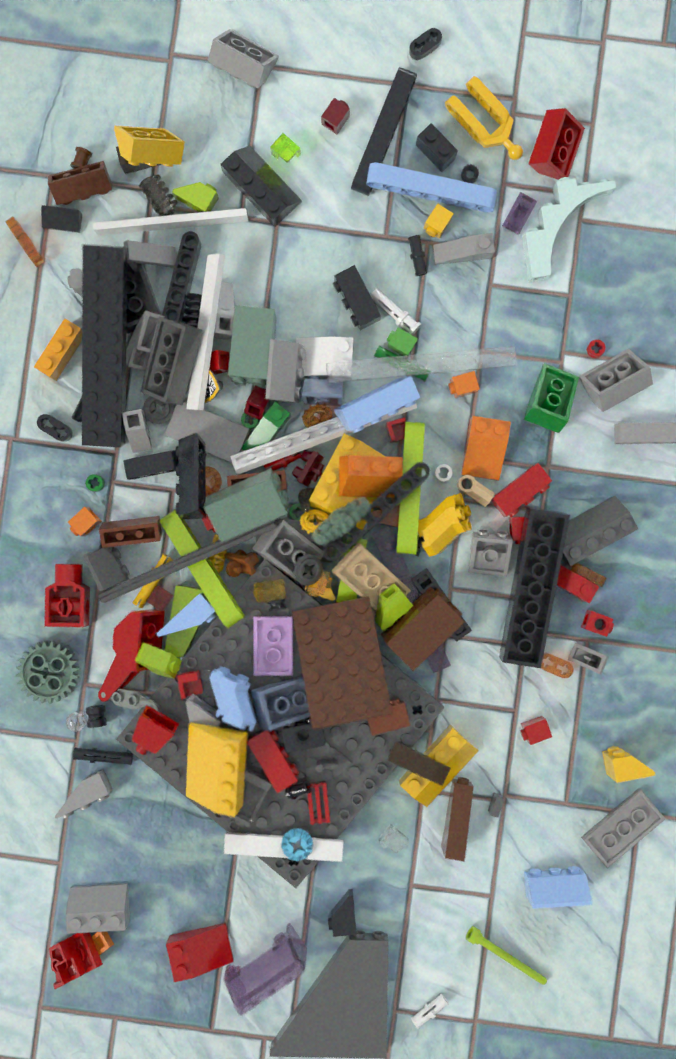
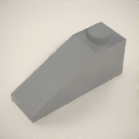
M493 233L472 235L433 245L435 265L491 259L495 253Z

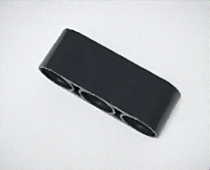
M176 450L124 460L127 480H133L176 471V465H179V457L177 458Z

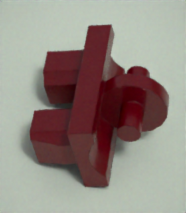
M304 450L301 460L306 462V465L303 469L296 466L292 475L297 478L298 482L308 487L311 481L316 482L318 477L322 476V470L325 465L321 463L324 457L314 450L313 452Z

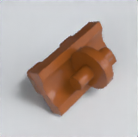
M239 549L235 553L227 552L224 555L230 561L226 566L228 576L234 578L238 577L240 573L249 575L256 573L254 566L259 562V559L254 552L246 554V552Z

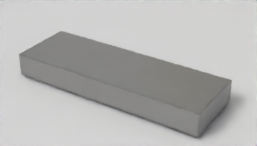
M130 240L123 242L124 247L128 248L127 262L173 268L175 266L177 258L175 247Z

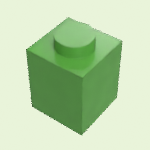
M398 327L396 331L392 330L389 334L387 347L407 359L418 338Z

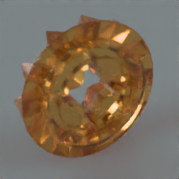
M317 402L315 406L310 405L309 409L304 410V415L302 416L303 423L308 428L332 419V411L325 403L320 405ZM317 413L318 415H320V419L314 416V414Z
M206 466V478L213 477L209 481L211 488L206 485V497L218 492L222 485L220 473L215 468Z

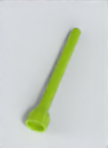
M472 926L466 934L468 942L482 945L540 984L545 985L547 983V979L543 975L484 938L478 928Z

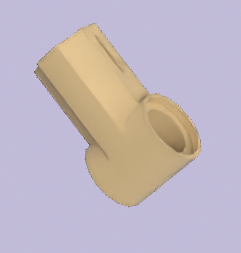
M470 475L462 476L457 481V488L460 492L465 493L484 507L489 504L495 494ZM463 479L470 481L471 487L469 489L462 487Z

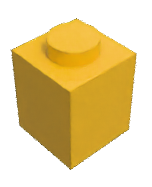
M437 203L426 220L423 229L431 237L436 236L440 238L451 222L454 213Z

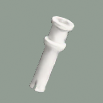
M378 288L370 295L384 311L396 320V325L401 326L409 334L414 335L422 325L410 317L408 311L403 312Z

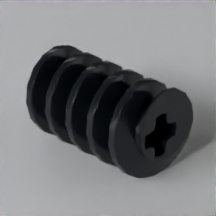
M188 293L186 297L189 300L185 302L188 308L184 309L186 316H183L182 319L186 322L185 324L198 328L202 295Z

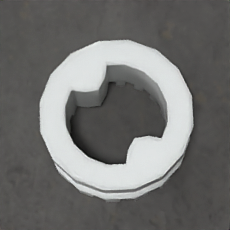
M446 464L439 465L435 469V477L438 481H448L452 476V469ZM440 468L448 470L447 478L439 476Z

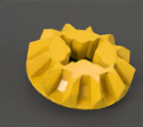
M318 509L304 512L300 518L302 530H306L308 534L314 533V530L318 528L317 526L328 519L329 515ZM314 519H316L318 523L317 526H315L313 523Z

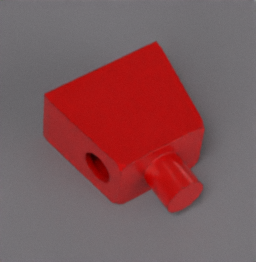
M146 705L139 717L132 737V741L138 744L136 751L143 755L148 750L152 753H157L173 737L179 723Z

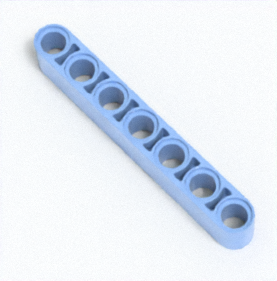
M382 163L369 164L366 185L369 187L481 212L494 211L497 190L494 188Z

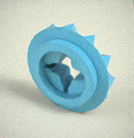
M303 829L288 831L283 836L281 842L283 854L289 860H296L297 862L306 859L313 849V840L310 834ZM301 838L300 846L303 848H298L293 852L294 845L291 843H296Z

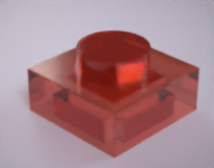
M157 585L147 602L157 609L165 611L174 595Z

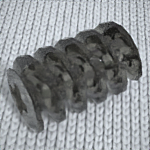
M157 174L145 178L139 184V187L142 188L143 194L146 195L155 212L159 214L158 216L173 215L178 202L177 200L171 201L174 196L173 194H168L170 191L168 187L163 188L165 182L160 181L161 176Z

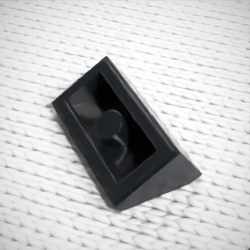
M42 205V228L80 233L82 213L76 209Z

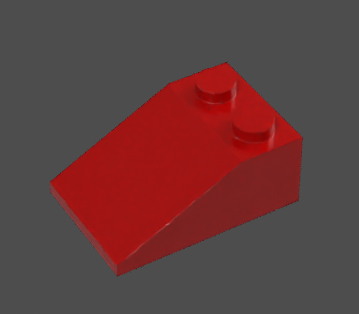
M226 923L172 934L166 943L174 982L192 979L234 962Z

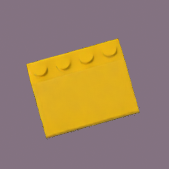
M344 433L309 499L310 506L330 515L333 511L346 506L349 502L351 503L353 500L362 498L339 496V457L346 455H384L364 442ZM378 497L364 498L371 505ZM357 522V529L363 531L366 522Z
M189 723L186 796L215 813L232 817L237 815L243 806L247 732Z

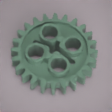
M362 497L353 500L351 503L349 502L344 507L336 509L328 516V519L317 526L318 528L312 533V538L318 545H322L325 542L328 543L331 539L334 540L336 536L348 532L369 511L368 509L371 508L370 504Z
M43 641L42 645L40 642L35 643V648L30 646L28 647L29 652L25 651L22 653L25 658L18 659L22 665L16 667V669L21 670V673L16 674V677H21L22 679L17 683L24 685L21 691L28 690L26 697L34 695L33 701L40 698V702L44 703L47 699L48 703L51 704L54 699L58 702L61 700V697L66 698L68 696L67 692L71 693L74 691L71 686L78 684L74 679L80 677V675L75 674V671L80 670V667L74 666L78 660H72L75 653L68 654L69 647L62 649L63 643L58 644L56 647L55 641H51L50 645L48 641ZM38 656L44 660L42 666L37 663ZM57 659L61 660L63 663L61 669L56 667ZM32 668L37 669V670H41V671H43V670H45V669H48L49 672H55V673L61 672V673H64L65 675L62 676V675L55 674V673H53V674H51V675H48L47 672H41V671L35 672V671H32ZM35 675L40 678L39 685L34 682ZM54 678L59 681L58 688L52 684Z

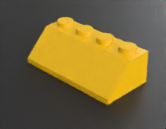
M450 724L423 753L451 768L443 786L410 771H407L399 779V784L416 801L428 807L479 750Z

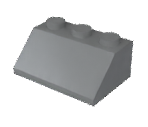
M229 29L213 39L208 62L212 63L217 69L229 72L232 77L242 79L250 87L259 88L266 82L279 56Z
M270 339L265 399L276 402L299 403V399L302 397L300 382L304 376L302 360L305 359V349H303V345Z
M630 349L579 376L592 402L602 412L653 385L650 367Z
M284 520L279 521L276 528L263 533L252 548L296 582L298 581L295 580L296 577L293 572L294 564L297 563L299 557L311 554L321 560L324 555L321 549ZM304 565L306 569L304 573L310 574L309 568L311 566Z
M128 883L70 887L66 910L67 934L126 930L130 923Z

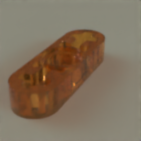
M12 216L6 220V224L33 264L39 267L45 263L16 218Z

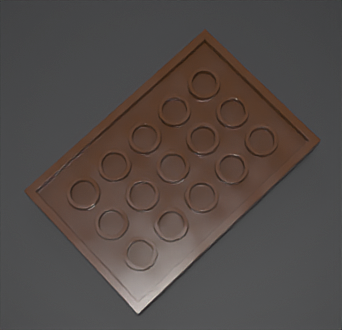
M369 596L293 611L292 615L312 729L316 730L392 715Z

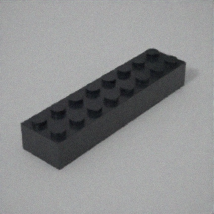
M526 507L499 654L503 663L541 668L570 517L567 513Z

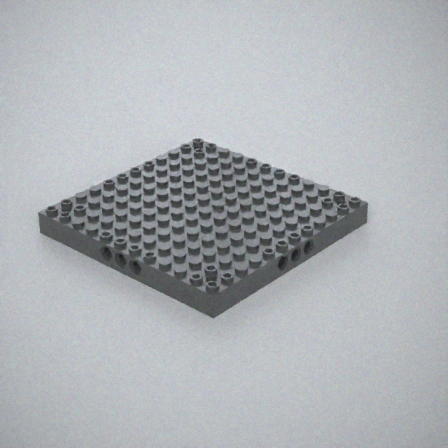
M264 559L257 567L256 573L251 575L234 595V599L245 617L230 628H227L217 616L182 658L180 669L175 679L167 677L149 698L157 704L158 712L179 723L173 737L157 753H152L149 750L144 755L136 751L138 744L132 741V737L139 717L145 707H142L116 740L227 832L284 836L292 829H303L310 834L311 838L337 839L396 768V764L387 760L395 742L398 741L412 748L445 707L381 654L389 699L399 698V700H404L410 726L373 736L371 735L368 719L323 728L326 743L325 746L318 747V750L325 754L330 750V747H333L343 753L351 762L349 767L334 779H332L333 775L329 769L321 772V778L327 781L330 823L323 822L322 824L314 823L310 825L308 795L298 796L295 800L288 799L285 789L277 793L273 785H271L251 827H241L235 823L236 820L230 817L224 818L186 796L190 721L186 701L190 696L181 699L177 676L180 673L200 670L203 693L196 696L215 710H218V705L210 682L212 670L219 669L222 666L230 669L231 674L247 676L249 678L248 682L251 684L248 693L256 719L257 714L251 690L303 676L294 620L293 676H254V616H293V611L323 606L286 574ZM264 581L266 583L272 582V590H264ZM285 599L284 605L287 609L269 612L271 608L268 604L269 601ZM414 705H415V706L421 705V706H420L421 711H420V712H418V711L413 712L414 709H413L412 707H413ZM306 718L298 720L297 723L305 722ZM258 719L253 731L249 730L250 726L240 729L223 720L218 725L219 728L247 732V740L263 730L259 727ZM283 726L274 730L279 736L278 743L281 747H285L282 734ZM302 729L298 732V735L301 738H307L309 732ZM247 743L245 766L267 777ZM306 749L289 752L288 759L290 763H294L300 772L298 774V781L294 785L307 781L306 766L310 769L316 767V758L309 757L306 760ZM337 754L334 756L333 761H338V766L344 764L345 758L343 755ZM319 787L322 817H326L323 787ZM311 788L314 818H318L315 788ZM257 856L295 888L300 885L319 861L303 859L297 862L296 860L291 861L289 858Z

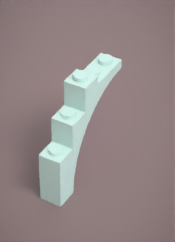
M564 177L555 183L553 187L555 205L554 203H546L542 205L537 213L540 230L538 228L529 229L522 237L529 283L548 280L551 276L553 243L559 228L567 217L583 204L599 197L611 195L616 189L615 180L608 181V179H603L593 184L583 182L577 186L576 178L569 179V177Z

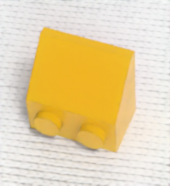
M618 746L608 747L607 751H602L606 774L616 783L656 776L655 771Z

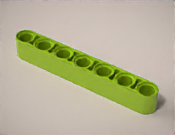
M405 423L403 475L416 463L423 462L425 423ZM422 468L415 470V474L418 477H422ZM408 481L401 482V488L409 490L411 489V484ZM421 485L400 503L396 553L416 554Z
M176 509L160 519L162 527L181 557L202 548L186 521L176 513ZM209 557L188 566L218 617L227 628H230L245 617Z

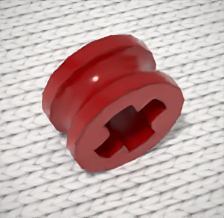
M598 339L591 341L587 346L588 355L592 358H599L605 352L604 342ZM595 344L601 348L597 353L591 349Z

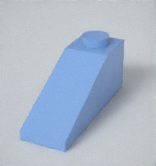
M200 593L169 621L157 635L160 637L203 624L205 621L210 623L217 615L207 597Z

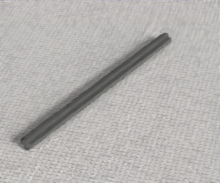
M274 519L224 542L218 540L100 592L98 594L100 601L106 603L276 528L277 523Z

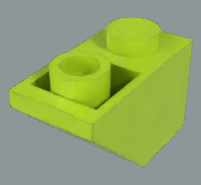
M394 583L382 592L378 598L375 622L383 631L391 627L398 618L407 614L409 609L413 607L412 603Z

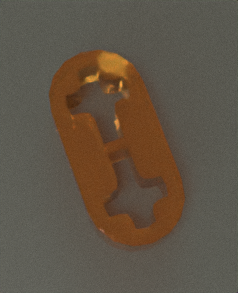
M578 563L573 564L570 569L600 587H603L607 579Z
M544 653L543 658L549 657L548 660L554 664L553 666L546 664L544 667L542 662L541 669L561 678H569L573 674L574 669L571 663L552 654ZM567 664L568 672L561 674L562 671L557 668V665L564 667Z

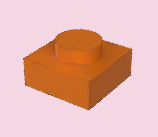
M107 931L97 932L92 936L99 956L114 945Z

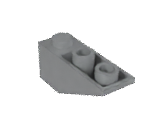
M221 282L214 338L229 340L232 337L235 313L233 283Z
M104 769L85 777L55 815L56 819L61 816L65 819L73 815L74 810L78 808L84 810L92 805L91 802L95 800L101 802L109 797L108 794L113 788Z

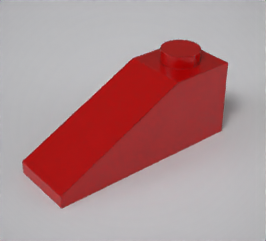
M560 565L557 587L583 602L590 603L599 586Z

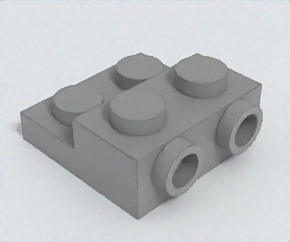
M478 529L477 532H473L468 567L469 573L507 576L513 543L511 535H508V532L497 531V534L489 533L486 529Z

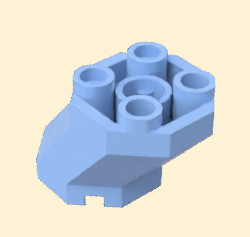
M222 666L219 669H213L210 675V682L218 705L216 716L219 718L220 715H223L222 720L240 729L250 726L249 730L253 731L257 719L248 693L251 685L248 682L249 678L242 674L237 676L231 674L230 669Z

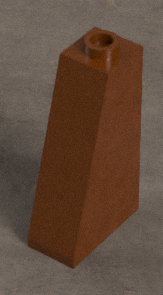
M458 777V780L452 779L441 843L445 859L465 862L474 788L472 782H469V779L464 777Z

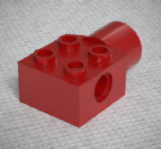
M55 564V583L45 588V627L89 626L90 587L82 583L83 564Z

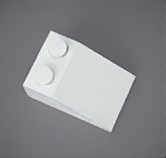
M296 338V343L303 345V349H305V359L302 360L303 377L319 376L328 379V377H338L340 380H351L354 338Z

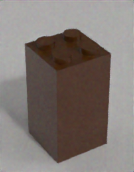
M431 586L412 603L413 607L409 609L407 614L402 615L391 627L385 629L380 634L385 643L412 671L424 662L465 622L461 618L463 614L438 588L434 590Z

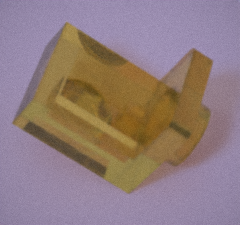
M323 570L317 588L306 585L305 590H308L307 594L318 597L319 594L323 595L325 588H330L333 579L329 577L330 572Z
M277 579L254 583L253 594L256 601L267 602L286 598L284 580Z

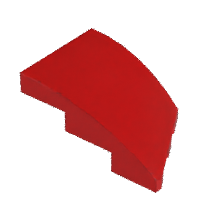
M90 932L76 933L49 948L51 969L56 975V982L53 984L54 989L103 965Z

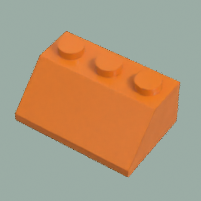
M360 455L339 457V496L379 497L403 476V457ZM389 494L386 498H394V495Z

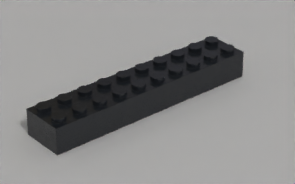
M82 244V445L121 448L125 445V426L122 415L126 408L128 248Z

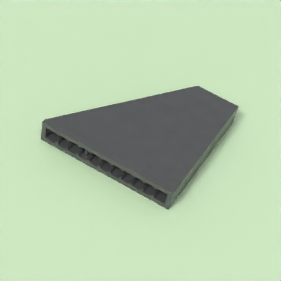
M356 931V935H349L344 939L271 1042L270 1057L387 1059V933L382 931H374L373 933Z

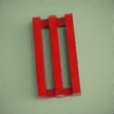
M326 782L310 783V786H307V788H315L318 818H314L311 791V793L307 794L310 825L314 823L322 824L323 822L330 823ZM319 787H323L326 817H322Z

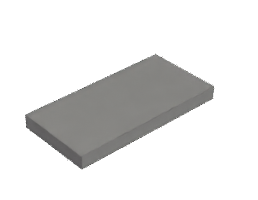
M183 402V405L177 404L164 435L179 441L181 438L198 433L206 444L207 453L232 463L230 456L241 452L250 429L205 410L186 409V402Z
M638 788L581 838L608 869L666 818L644 792Z

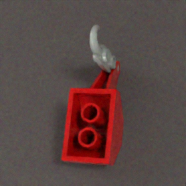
M164 610L131 611L114 628L112 648L116 656L98 692V697L102 702L112 700L115 705L130 709H139L148 705L158 711L157 704L153 700L146 698L138 691L123 688L140 671L149 670L135 661L142 643L162 650L163 636L159 637L157 633L164 627Z

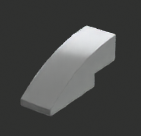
M145 310L126 350L127 366L146 371L159 317L164 316Z

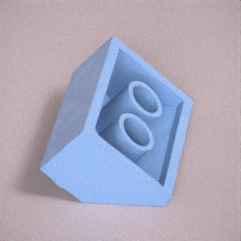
M570 866L568 869L562 870L556 867L549 868L546 871L530 869L529 872H524L525 893L533 909L592 905L586 874L577 866Z

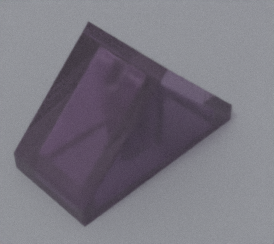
M520 192L502 226L519 235L537 200Z

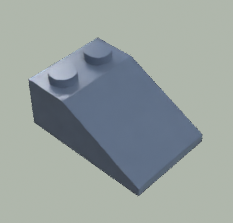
M309 376V379H304L302 389L303 403L307 405L341 406L343 381L339 380L338 377H328V380H323L319 376Z
M303 676L251 690L261 729L270 731L310 717Z

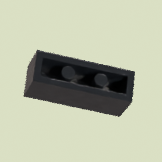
M355 265L334 275L335 282H333V286L337 293H341L343 297L341 301L344 308L350 310L352 314L350 319L354 327L358 326L359 330H362L380 321L381 315Z

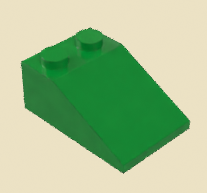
M544 363L528 402L524 420L560 433L569 421L579 377Z

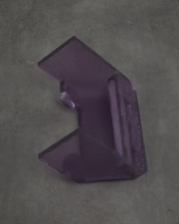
M290 923L287 925L286 933L281 932L274 937L272 948L242 968L240 966L227 965L223 979L234 1008L239 1015L247 1013L294 981L305 971L307 947Z

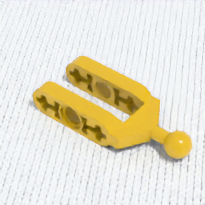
M473 76L466 83L467 90L500 127L490 135L485 127L454 95L445 101V107L469 135L484 148L503 144L508 149V155L512 160L520 159L523 155L522 147L518 144H513L509 140L513 118L478 77Z

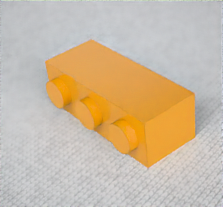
M64 318L34 368L57 381L82 342V329Z

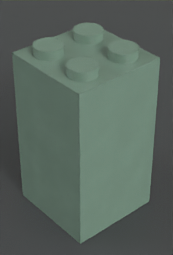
M235 305L228 376L232 382H235V385L246 386V383L254 384V387L256 385L261 388H265V385H267L270 339L275 340L277 317L275 309Z
M271 468L207 496L204 509L221 542L287 514L289 497L285 490H281L280 478L277 473H273Z

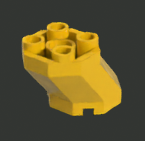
M461 493L446 497L426 518L419 520V537H424L425 541L421 543L429 557L442 553L461 533L472 530L469 521L471 510L469 505H465Z

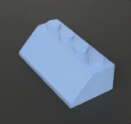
M411 376L399 377L333 410L345 429L356 433L363 430L364 425L369 422L375 424L381 421V417L386 414L391 416L398 413V408L402 406L407 408L416 404L415 400L419 399L420 395Z

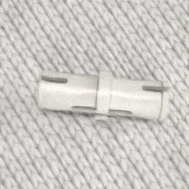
M441 993L432 1002L426 1003L422 1010L411 1017V1020L419 1029L429 1019H434L436 1014L446 1005H449V1003ZM436 1005V1008L430 1011L426 1016H423Z

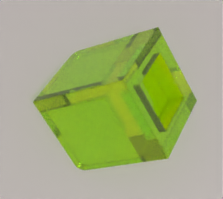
M284 133L270 146L271 154L276 159L281 157L287 163L295 155L297 157L301 155L300 147Z

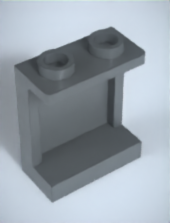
M245 766L242 808L235 817L219 815L236 820L235 823L241 827H251L272 785L270 780Z

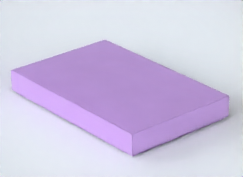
M254 616V676H293V616Z

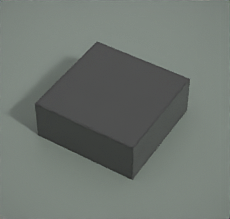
M495 792L493 793L488 811L491 816L498 818L504 798L501 794Z

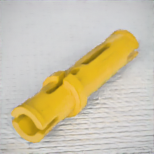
M162 554L155 568L173 561V559L168 557L166 560L167 555ZM160 579L144 585L132 603L137 606L140 599H142L138 607L143 608Z

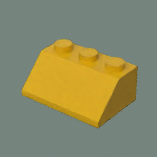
M114 125L120 154L129 164L139 166L140 163H145L149 166L162 164L167 167H173V164L181 165L185 141L163 128Z

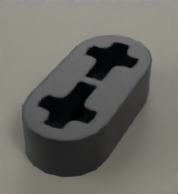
M430 28L414 39L409 47L410 57L414 60H421L437 49L442 40L441 31L437 28ZM430 36H432L433 38L437 37L436 41H429ZM415 47L418 48V49H419L420 47H422V48H421V52H419V51H415V52H414Z
M42 414L37 419L38 428L53 438L62 442H67L72 438L71 428L53 416ZM49 419V423H51L53 427L51 428L45 426L43 420ZM57 428L61 430H64L66 428L65 433H67V435L61 436V434L56 431Z

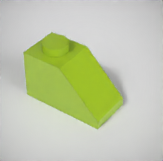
M198 182L175 188L172 191L176 200L197 212L212 211L219 199L216 188L208 183L204 185Z
M142 643L135 660L153 673L175 679L182 662L173 654L146 643Z

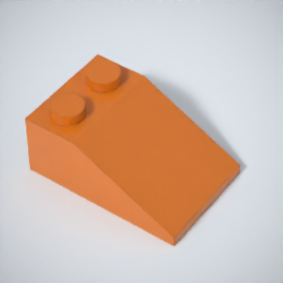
M478 416L470 418L461 475L499 481L508 444L510 421Z

